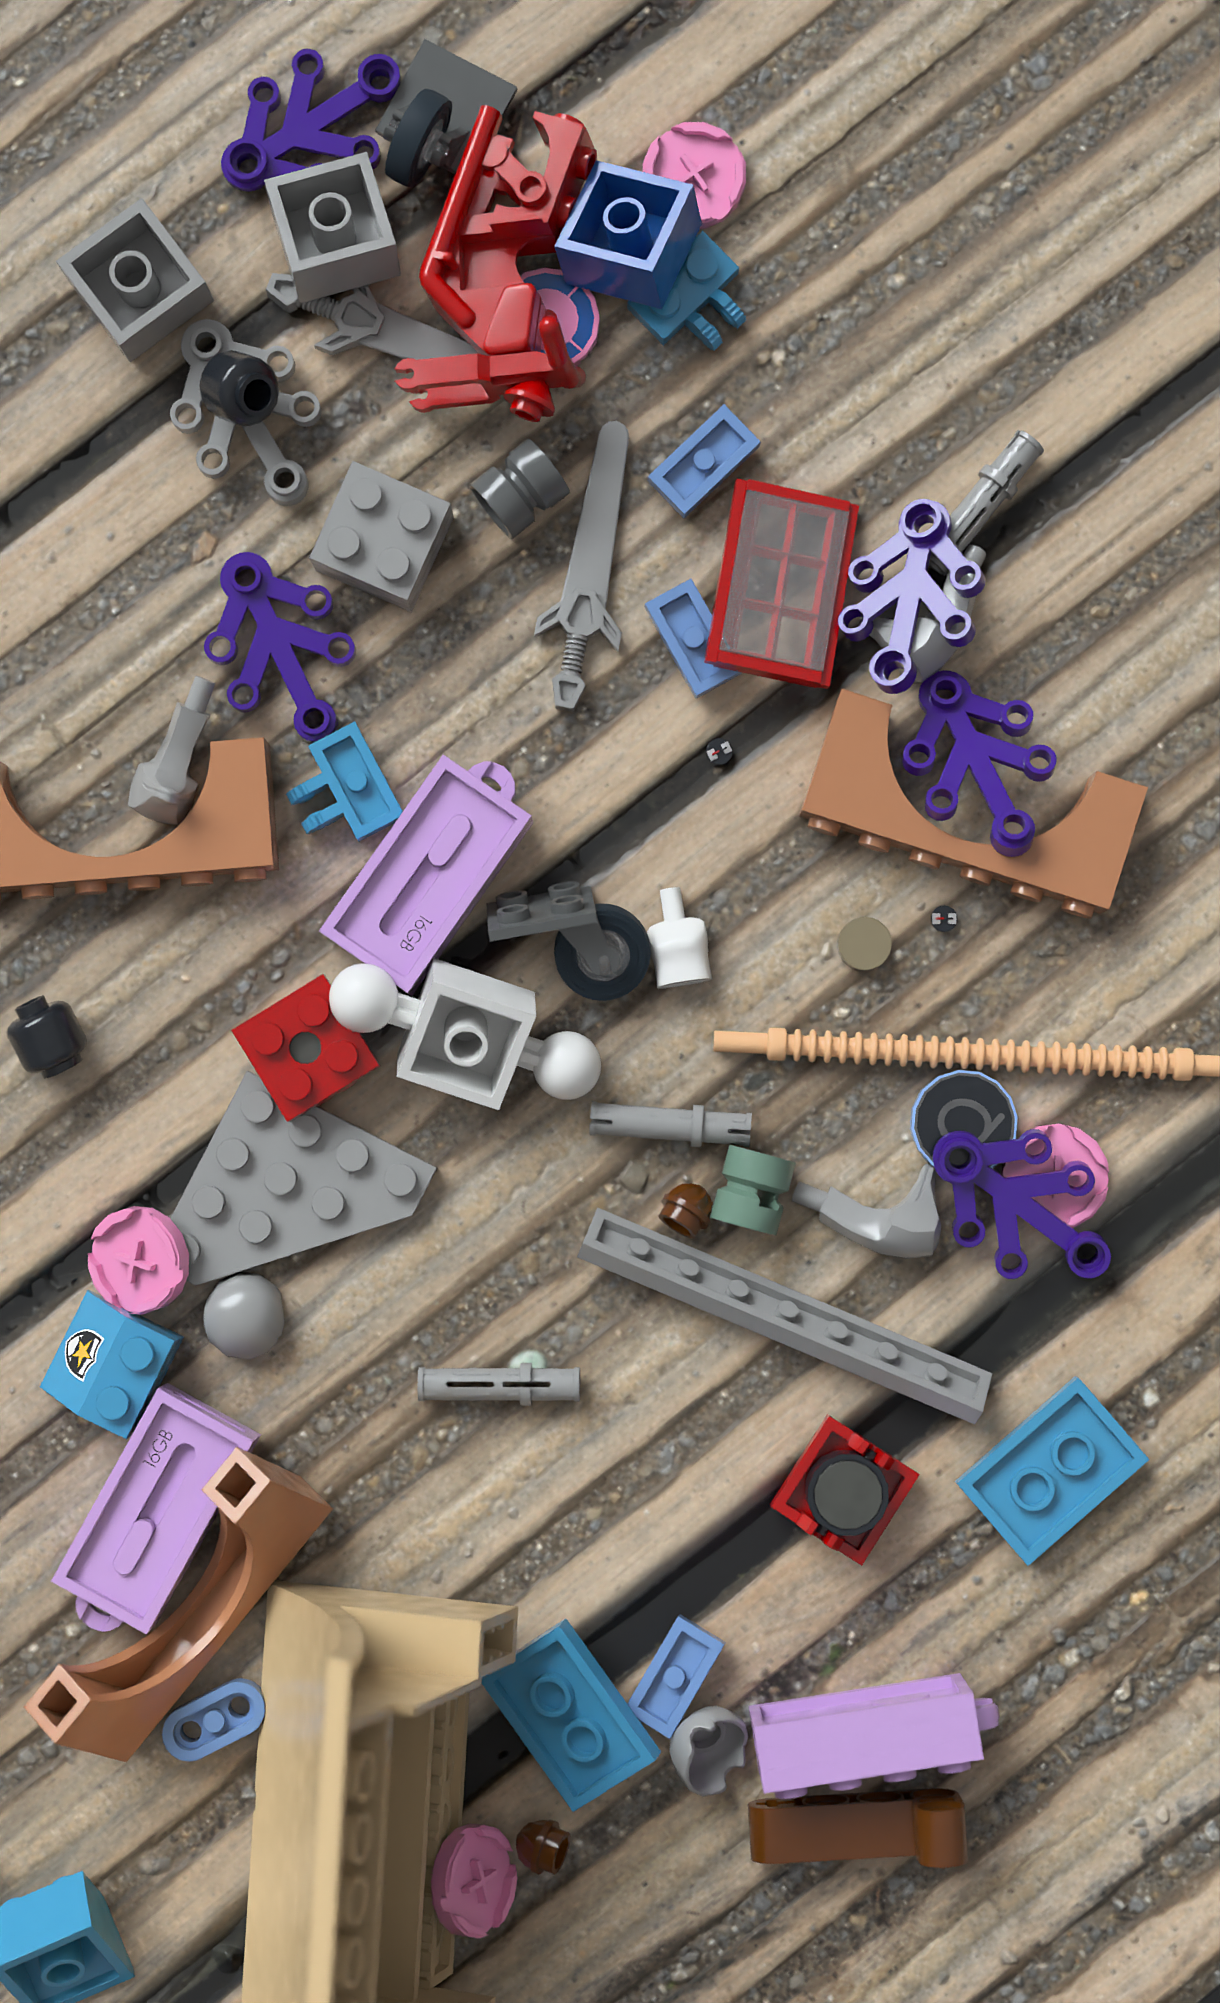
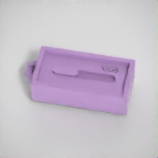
M443 754L319 932L363 963L376 965L385 970L392 977L396 986L412 996L427 976L433 958L438 959L533 824L532 816L513 803L515 798V782L511 773L504 766L490 761L478 763L467 771ZM482 779H492L499 784L501 791H495L485 784Z
M169 1383L157 1389L51 1582L77 1596L76 1612L80 1620L90 1628L102 1632L111 1631L125 1622L146 1635L157 1625L219 1512L216 1504L202 1491V1488L236 1447L252 1453L261 1434ZM94 1606L100 1608L101 1610H103V1611H105V1612H107V1613H109V1614H106V1613H103V1612L99 1611V1610L96 1609Z
M960 1673L748 1706L764 1794L774 1792L775 1798L778 1799L800 1797L808 1793L807 1787L829 1784V1789L831 1790L853 1789L862 1785V1778L883 1775L884 1781L887 1782L910 1780L917 1776L916 1770L938 1767V1772L940 1773L966 1771L971 1768V1761L984 1760L979 1731L988 1730L999 1725L998 1706L992 1702L991 1698L974 1699L972 1690Z

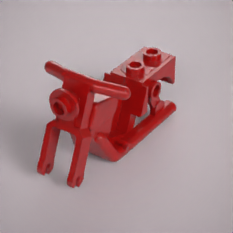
M482 105L419 273L421 286L436 311L478 353L418 360L414 358L403 359L394 368L396 373L408 374L414 372L412 378H402L395 382L405 392L413 394L428 393L425 399L417 398L409 401L412 407L419 412L427 413L434 409L491 404L501 399V395L504 394V399L511 404L510 412L530 422H540L541 417H551L555 412L550 388L564 387L572 389L581 387L586 381V374L582 368L574 366L568 354L558 319L554 316L545 317L546 308L535 286L525 283L521 279L516 265L517 258L520 256L556 253L554 246L581 192L584 181L587 180L597 160V150L594 148L587 128L580 120L567 114L558 113L555 116L535 111L533 120L550 153L544 176L535 171H528L512 155L515 146L513 139L497 135L503 119L501 113L493 107ZM497 193L507 195L518 206L508 208L496 204L494 212L490 213ZM542 342L545 349V353L540 352Z

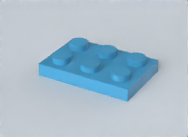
M1074 1376L956 1479L955 1483L1024 1563L1029 1566L1150 1459L1079 1377Z
M566 1618L518 1649L514 1663L481 1677V1683L572 1812L648 1766L661 1753V1750Z

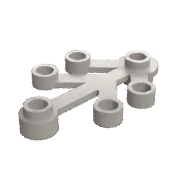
M204 319L191 324L184 332L181 340V351L184 359L190 365V370L182 398L177 400L170 409V418L174 426L185 434L195 433L202 427L204 413L201 409L202 399L199 388L201 374L208 361L217 354L230 350L244 352L262 359L269 365L274 357L283 356L287 358L288 365L283 371L275 372L278 382H283L290 379L295 372L296 365L291 352L283 346H273L264 350L233 342L230 331L222 323L215 320ZM205 337H211L216 340L215 348L208 353L198 350L199 342ZM299 391L294 395L279 392L277 405L272 411L274 414L292 418L297 425L309 427L317 423L322 412L318 398L308 391ZM309 401L314 404V411L311 415L301 417L295 413V409L300 402ZM185 408L196 410V418L189 424H182L178 421L179 413ZM217 416L214 418L208 444L202 446L196 455V463L200 471L211 479L223 477L230 468L228 451L236 424ZM263 421L252 426H242L267 469L264 484L271 499L283 506H292L301 502L306 496L309 486L303 468L292 460H285ZM211 453H218L222 456V463L216 469H208L204 466L205 458ZM283 472H290L295 476L294 483L288 488H280L276 485L277 476Z

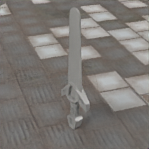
M272 273L266 287L268 298L288 313L302 307L304 310L307 309V311H312L314 314L317 312V315L335 322L338 331L314 345L315 349L330 355L341 353L359 345H365L403 359L414 358L416 360L478 353L472 346L461 339L375 302L368 285L354 288V294L342 298L341 301L325 296L300 304L291 275Z
M618 421L606 423L599 432L561 601L537 617L534 632L535 638L560 625L566 633L567 639H569L566 640L568 645H565L567 650H564L563 666H561L563 671H560V674L552 678L555 708L574 712L586 689V684L581 679V674H579L582 673L580 668H583L581 663L584 662V652H586L584 647L587 644L585 642L600 632L618 652L622 635L606 611L629 442L628 429Z

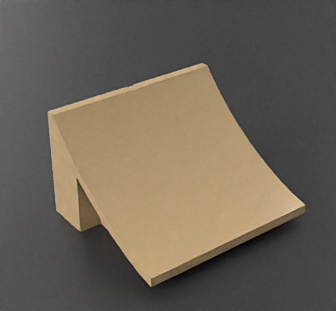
M277 1580L268 1588L261 1692L265 1702V1715L258 1731L255 1779L256 1803L253 1812L241 2003H495V1996L435 1988L437 1984L453 1974L455 1934H451L438 1919L432 1902L431 1879L434 1861L443 1841L456 1828L462 1826L469 1694L471 1690L481 1686V1677L515 1662L518 1623L517 1606Z

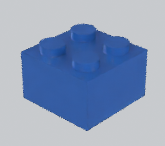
M596 160L554 246L565 283L662 309L702 225L694 185Z

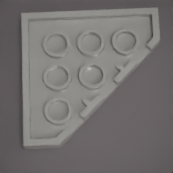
M246 1071L170 1218L183 1234L189 1252V1275L186 1281L195 1286L413 1216L437 1167L318 1106L293 1121L287 1122L260 1077L250 1071Z

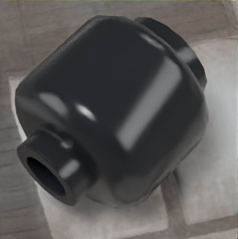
M233 350L219 353L208 361L201 374L199 384L201 399L211 413L218 418L242 426L259 424L269 417L277 405L280 391L278 378L269 364L255 356Z
M42 995L15 1008L19 1018L9 1025L6 1033L19 1061L27 1072L41 1073L43 1078L46 1079L58 1075L82 1061L79 1053L85 1048L87 1038L68 1003L64 1001L48 1003L45 996Z

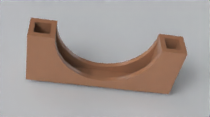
M841 689L799 814L800 817L809 819L808 828L835 837L838 836L840 830L860 836L858 844L883 853H888L890 846L911 852L909 861L924 867L939 869L942 862L960 868L959 876L977 884L990 886L992 879L1012 885L1010 893L1026 900L1041 902L1043 896L1063 902L1062 911L1075 916L1092 919L1094 912L1101 914L1110 909L1148 787L1096 771L1088 778L1077 803L1059 824L1047 832L1034 837L1033 843L1026 853L1016 857L1004 856L998 853L992 844H981L963 840L942 831L926 820L912 806L896 780L889 757L888 725L892 704Z
M264 737L211 741L210 762L206 781L197 802L186 818L172 832L156 843L139 851L111 857H95L72 853L56 847L45 839L30 824L21 811L12 791L8 766L0 761V901L2 892L21 891L22 899H45L54 897V888L75 887L76 895H95L107 893V884L127 882L128 890L130 891L154 890L160 888V880L181 878V886H205L214 884V875L234 874L235 882H256L267 879L266 871L279 870L270 744Z
M236 1447L202 1488V1491L218 1507L220 1513V1533L211 1561L188 1597L155 1630L122 1652L101 1661L85 1665L58 1664L26 1703L24 1709L55 1744L127 1762L333 1508L301 1476Z

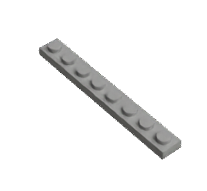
M597 1207L577 1255L578 1258L972 1424H976L981 1416L992 1373Z

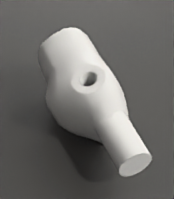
M680 887L660 890L664 921L651 926L647 931L651 957L655 966L657 988L679 987L712 980L705 922L699 918L685 917Z

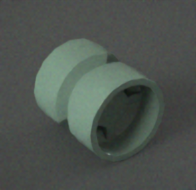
M729 1145L722 1174L728 1180L727 1186L717 1189L710 1218L776 1236L784 1206L778 1201L779 1194L789 1191L796 1163Z

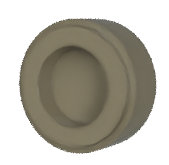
M859 917L847 923L841 930L837 941L838 953L843 962L858 971H869L879 967L888 958L892 947L891 935L886 926L879 920L871 917Z

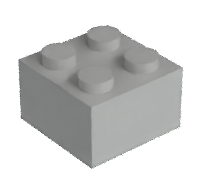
M367 152L264 180L271 212L299 304L401 276L396 242Z
M143 198L139 199L56 260L67 280L130 363L214 301L204 279Z
M352 461L309 559L316 571L412 612L453 521L454 515L451 503Z

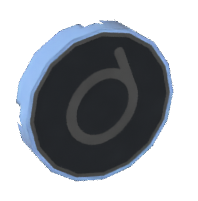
M956 1070L936 1077L920 1090L911 1108L910 1132L917 1150L929 1165L934 1166L933 1150L936 1143L944 1135L953 1131H966L974 1134L982 1143L1016 1139L1018 1117L1011 1096L998 1081L981 1072ZM962 1148L955 1149L951 1152L949 1160L955 1165H962L968 1160L969 1152ZM997 1164L989 1165V1166H990L991 1168H994Z

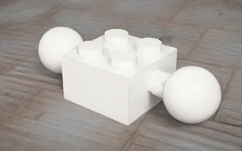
M435 958L432 960L418 999L398 993L394 980L385 970L376 965L365 963L355 964L344 969L334 979L330 988L329 1004L336 1020L345 1028L354 1032L368 1033L379 1030L389 1023L406 1029L398 1050L396 1077L499 1110L516 1066L533 1071L535 1079L543 1091L552 1097L563 1100L576 1099L587 1094L596 1085L601 1073L599 1052L587 1037L570 1031L555 1033L544 1041L529 1036L536 1018L535 992Z

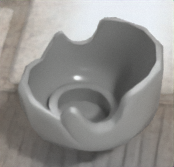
M237 1272L221 1279L208 1296L204 1307V1328L209 1342L224 1355L232 1358L250 1360L268 1353L282 1335L285 1318L279 1289L262 1275L256 1273Z
M707 1706L692 1713L677 1727L670 1740L669 1752L675 1771L688 1790L702 1797L721 1794L726 1790L727 1773L735 1767L743 1768L745 1766L744 1746L749 1736L744 1721L738 1714L725 1708Z

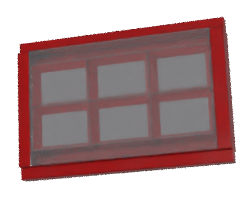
M736 479L704 663L711 664L713 667L813 688L828 689L830 687L839 633L838 616L843 608L859 505L851 504L850 501L756 480Z

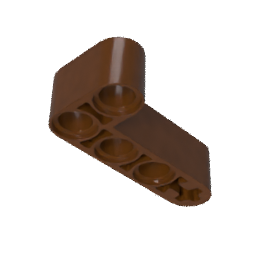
M931 1788L810 1795L790 1799L764 1798L748 1803L751 1860L756 1863L784 1864L916 1856L920 1865L933 1868L957 1867L968 1863L965 1804L959 1793L955 1790Z

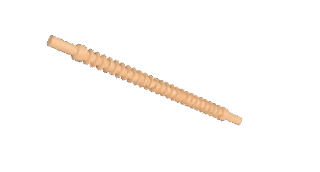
M770 1027L768 1033L714 1030L713 1052L766 1054L767 1059L771 1061H784L786 1055H791L795 1062H798L801 1056H808L809 1062H814L816 1057L821 1056L825 1063H829L831 1057H837L841 1064L846 1062V1058H853L856 1065H859L862 1059H869V1063L872 1066L876 1064L877 1060L881 1059L884 1060L886 1066H890L892 1060H898L901 1067H905L907 1061H914L917 1068H920L923 1062H929L930 1067L933 1069L937 1067L938 1063L942 1062L945 1063L947 1069H951L954 1063H958L962 1070H966L968 1064H974L978 1071H981L984 1065H990L991 1070L994 1072L998 1070L999 1066L1003 1065L1006 1067L1007 1072H1012L1015 1066L1021 1067L1023 1073H1027L1029 1067H1035L1038 1074H1042L1045 1068H1051V1072L1054 1075L1058 1074L1060 1069H1066L1068 1075H1073L1076 1069H1080L1084 1076H1088L1091 1070H1096L1099 1077H1103L1106 1071H1112V1075L1115 1078L1119 1077L1121 1072H1127L1129 1078H1134L1136 1073L1140 1072L1145 1079H1149L1152 1073H1157L1160 1080H1164L1167 1074H1171L1175 1081H1190L1193 1076L1220 1077V1056L1194 1054L1191 1048L1178 1047L1172 1053H1168L1165 1047H1161L1158 1053H1153L1150 1046H1146L1143 1052H1137V1048L1134 1045H1131L1128 1051H1122L1120 1045H1115L1113 1050L1109 1051L1104 1044H1100L1097 1050H1092L1089 1043H1085L1082 1049H1076V1045L1073 1042H1070L1067 1048H1061L1060 1043L1056 1041L1052 1047L1048 1048L1043 1041H1039L1037 1047H1032L1028 1040H1024L1022 1046H1015V1042L1012 1039L1008 1040L1007 1045H1000L999 1040L996 1038L993 1039L991 1044L987 1045L984 1043L983 1038H978L976 1044L969 1043L967 1037H963L961 1043H955L952 1036L947 1037L946 1042H939L936 1035L932 1036L931 1041L928 1042L923 1040L922 1035H917L915 1041H910L906 1034H902L900 1040H894L891 1033H888L885 1039H878L875 1032L871 1033L870 1038L867 1039L863 1038L861 1032H856L853 1038L847 1037L845 1031H842L839 1037H833L830 1030H827L824 1036H817V1032L814 1029L810 1031L809 1035L805 1036L802 1035L800 1029H796L794 1034H787L785 1028Z

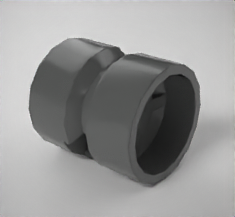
M528 438L509 452V456L505 459L506 470L503 471L491 467L469 484L471 491L481 506L510 539H514L535 522L533 508L537 507L542 510H546L549 507L552 508L570 494V490L558 470L543 451Z

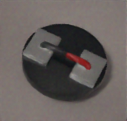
M722 738L712 740L706 749L707 758L716 765L727 763L733 753L731 744Z
M939 906L931 914V923L936 930L948 932L956 926L957 914L949 906Z

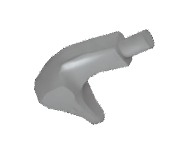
M968 545L963 556L967 561H973L981 567L986 557V552L977 546ZM948 571L943 592L957 610L965 611L971 618L977 596L972 598L959 596L950 582V572ZM976 574L963 576L959 584L967 585L971 583ZM931 612L924 618L919 617L917 619L910 654L917 669L915 683L923 682L941 670L958 649V647H953L946 642L940 631V623ZM863 617L860 618L858 626L862 623ZM877 617L873 620L874 626L869 636L875 639L882 648L889 646L894 619ZM966 623L953 625L950 629V634L962 632ZM898 669L901 675L904 672V669Z
M195 676L185 704L176 703L167 735L155 758L138 765L130 787L128 806L140 815L152 821L179 825L186 818L199 787V784L191 777L190 767L195 747L210 717V714L206 713L205 710L216 683Z
M925 1164L922 1167L918 1180L908 1195L890 1209H874L863 1206L833 1187H830L829 1191L825 1192L800 1181L793 1193V1202L820 1212L819 1222L876 1253L905 1259L932 1257L939 1244L941 1222L937 1212L935 1195L936 1170L934 1166Z

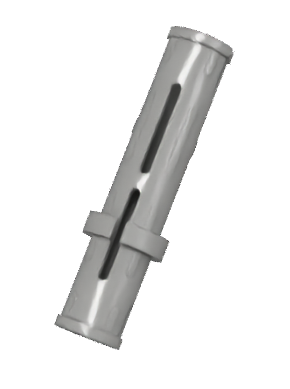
M1022 430L1016 431L1014 437L991 466L985 464L979 471V481L950 515L952 527L948 538L961 553L979 533L980 529L1004 499H1012L1018 491L1016 484L1036 459L1043 454L1044 448L1028 433ZM931 552L928 566L939 574L946 575L949 570Z
M592 1101L590 1135L691 1141L690 1147H701L702 1142L750 1147L752 1113L704 1111L703 1105H693V1110L605 1104Z
M521 1363L520 1368L472 1367L425 1369V1367H419L417 1384L418 1401H520L521 1406H532V1401L574 1400V1402H580L581 1386L580 1367H574V1369L532 1368V1363ZM449 1382H493L494 1386L450 1387ZM505 1382H550L551 1386L506 1387Z

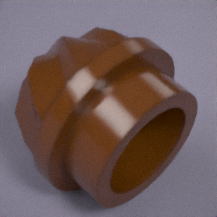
M692 1183L680 1184L668 1194H665L661 1200L664 1207L658 1215L659 1219L669 1228L685 1237L694 1239L700 1229H707L711 1223L710 1214L713 1202L705 1188L701 1185Z
M552 1819L529 1822L516 1837L518 1859L535 1874L540 1875L546 1871L555 1875L565 1861L571 1835L569 1832L559 1829V1823Z

